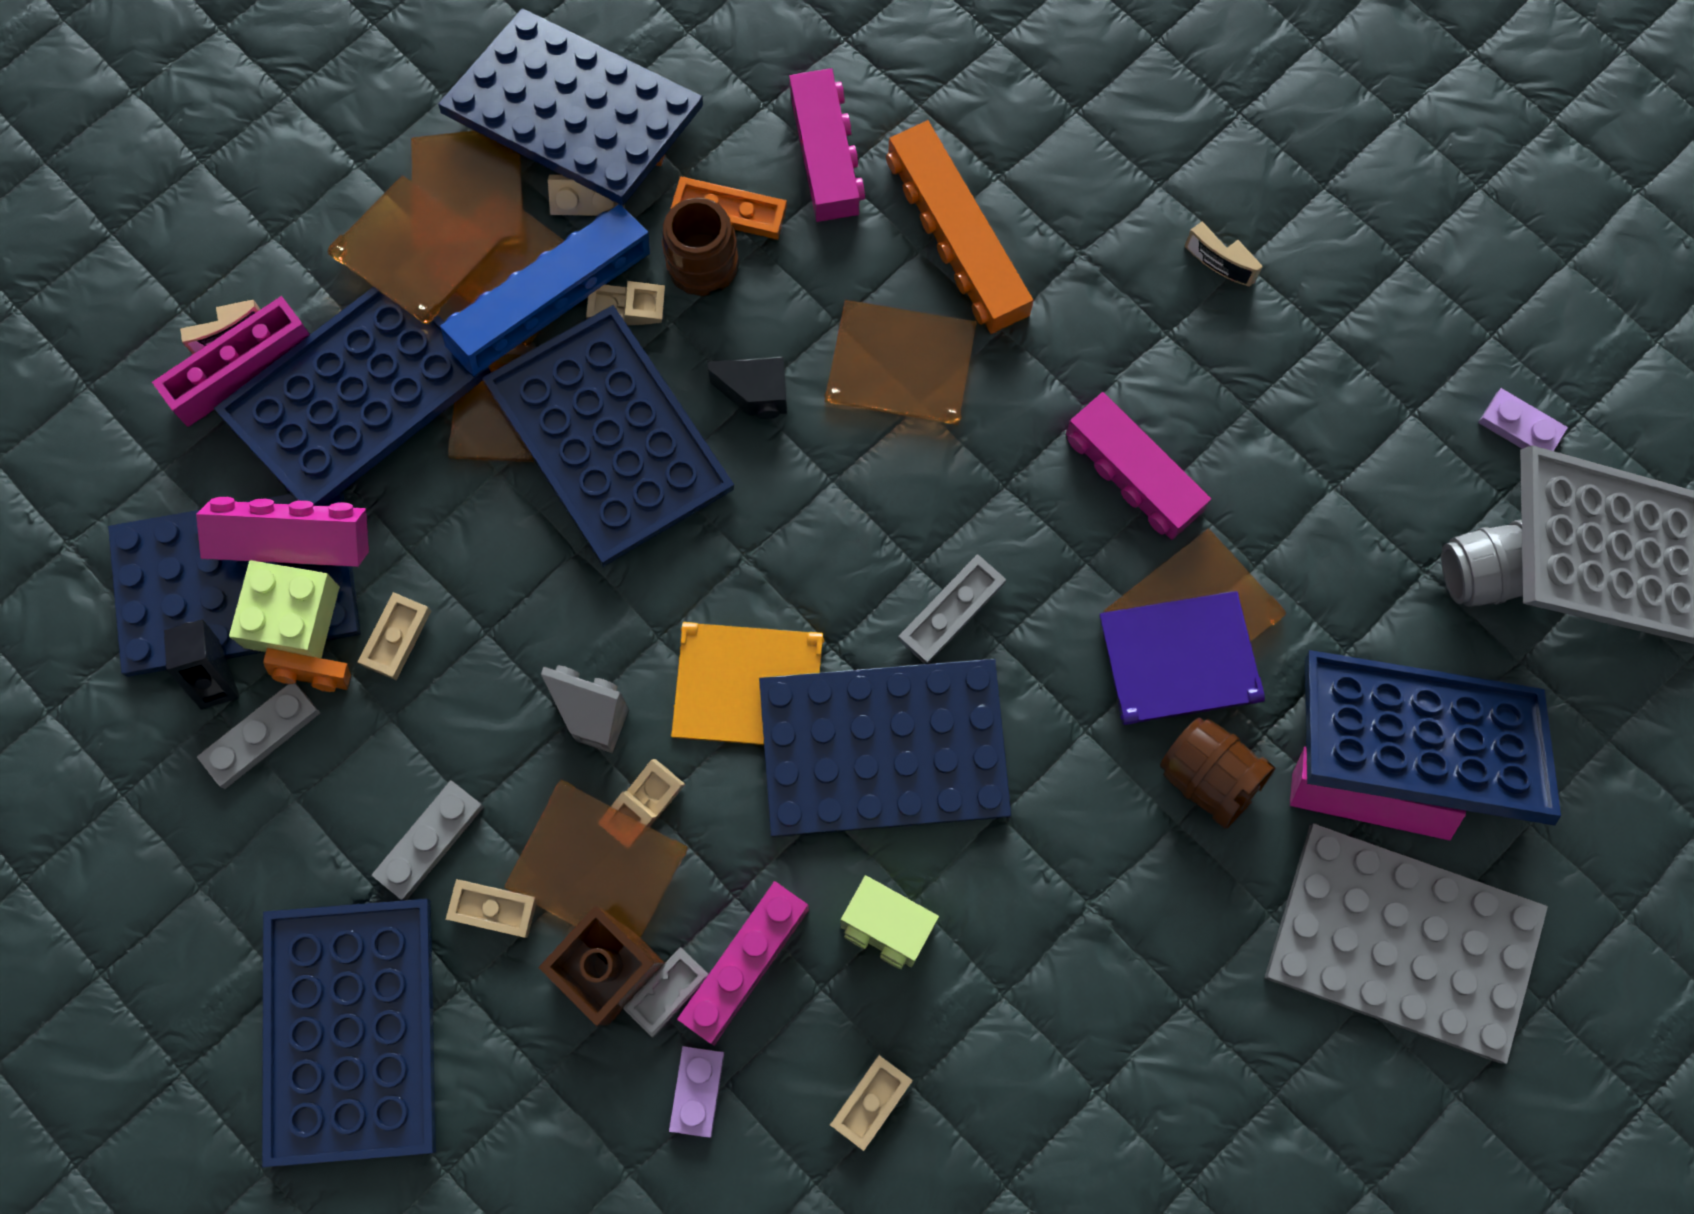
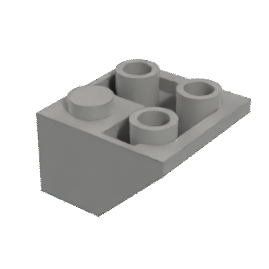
M557 665L556 670L543 667L541 675L575 741L613 753L629 711L621 693L616 691L618 686L600 678H595L593 683L580 679V673L565 666Z

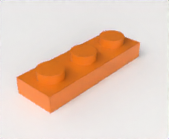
M680 176L671 209L685 199L697 197L709 199L718 203L726 211L734 230L778 240L787 210V200Z

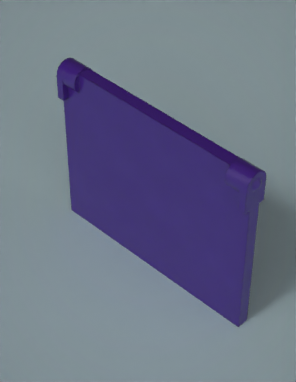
M1238 591L1099 614L1118 699L1120 719L1123 725L1265 702V694L1261 678L1258 675Z

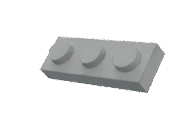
M977 554L898 636V640L924 664H929L1001 589L1006 579Z
M297 683L288 684L199 754L197 758L221 788L226 789L321 712Z
M450 780L371 876L402 901L407 900L484 806Z

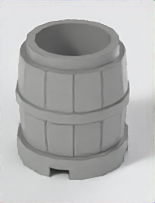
M1522 519L1514 520L1505 526L1478 528L1474 532L1450 539L1449 543L1442 547L1441 565L1447 589L1456 603L1464 604L1468 607L1492 603L1497 605L1523 596Z

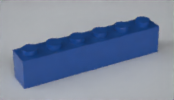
M620 204L610 211L602 212L591 224L580 231L571 233L563 243L551 251L543 252L535 262L521 271L512 273L504 283L492 291L481 294L476 302L461 312L450 315L445 323L440 325L445 347L472 376H475L586 299L594 291L606 285L649 255V232Z

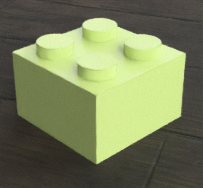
M249 560L229 637L245 649L266 652L267 648L322 658L340 586L327 573Z
M865 875L841 918V928L845 930V939L863 949H866L868 943L882 951L880 958L892 966L902 969L903 965L906 964L912 968L939 916Z

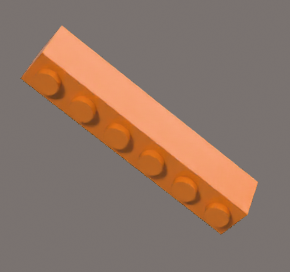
M929 120L890 137L889 151L886 154L887 164L894 175L899 174L904 183L902 185L903 191L909 203H915L920 210V220L923 228L928 234L933 233L938 242L937 250L942 261L945 264L950 263L954 269V279L958 289L962 294L967 293L973 302L972 311L980 325L985 323L990 334H993L1030 316L1034 301Z

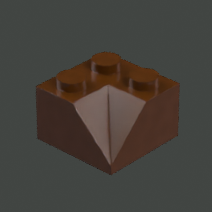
M595 905L538 968L596 1026L610 1024L623 1010V1007L665 962L637 934L598 905Z

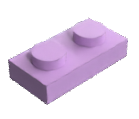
M1502 388L1495 394L1478 422L1522 449L1533 445L1551 451L1555 450L1568 428Z
M682 1046L669 1132L712 1138L724 1052Z

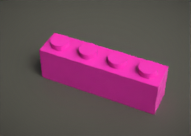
M832 68L789 75L790 96L816 222L859 215V201L865 200V191L862 178H855L853 168L858 167L855 145L849 146L847 136L851 135V124L848 113L842 114L840 104L845 103L842 82H835Z
M280 296L152 381V383L171 410L189 427L213 411L215 406L310 334L285 299Z
M1104 392L1099 394L1070 420L1066 435L1073 449L1080 454L1085 453L1094 462V467L1099 475L1107 481L1112 480L1121 489V494L1126 502L1132 507H1139L1148 516L1150 525L1159 534H1166L1173 540L1205 511L1211 498Z
M216 497L211 499L196 514L201 559L252 560L258 562L359 567L369 553L366 508H353V505L350 503L314 506L310 501L274 504V501L271 499L235 502L234 498Z
M1305 746L1292 773L1290 806L1450 841L1466 815L1465 810L1307 784V748Z
M774 881L677 1020L715 1046L809 911L808 904Z

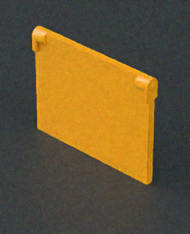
M683 622L671 737L764 745L759 678L820 673L822 644L824 643L823 633Z

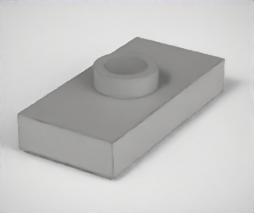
M680 947L623 1009L654 1038L696 993L708 976V973Z

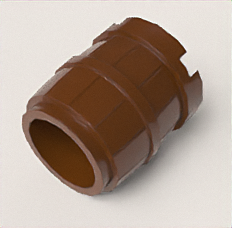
M698 197L685 199L670 209L663 223L661 241L667 272L675 286L687 294L698 296L710 295V291H715L719 288L723 290L728 287L737 274L739 257L735 230L726 211L718 203Z
M1200 717L1194 720L1182 732L1160 763V768L1164 770L1163 775L1183 793V796L1212 814V819L1224 829L1229 828L1252 803L1251 799L1258 790L1261 791L1276 769L1263 756L1258 758L1240 742V738L1235 734L1231 735L1211 720L1207 719L1204 721Z

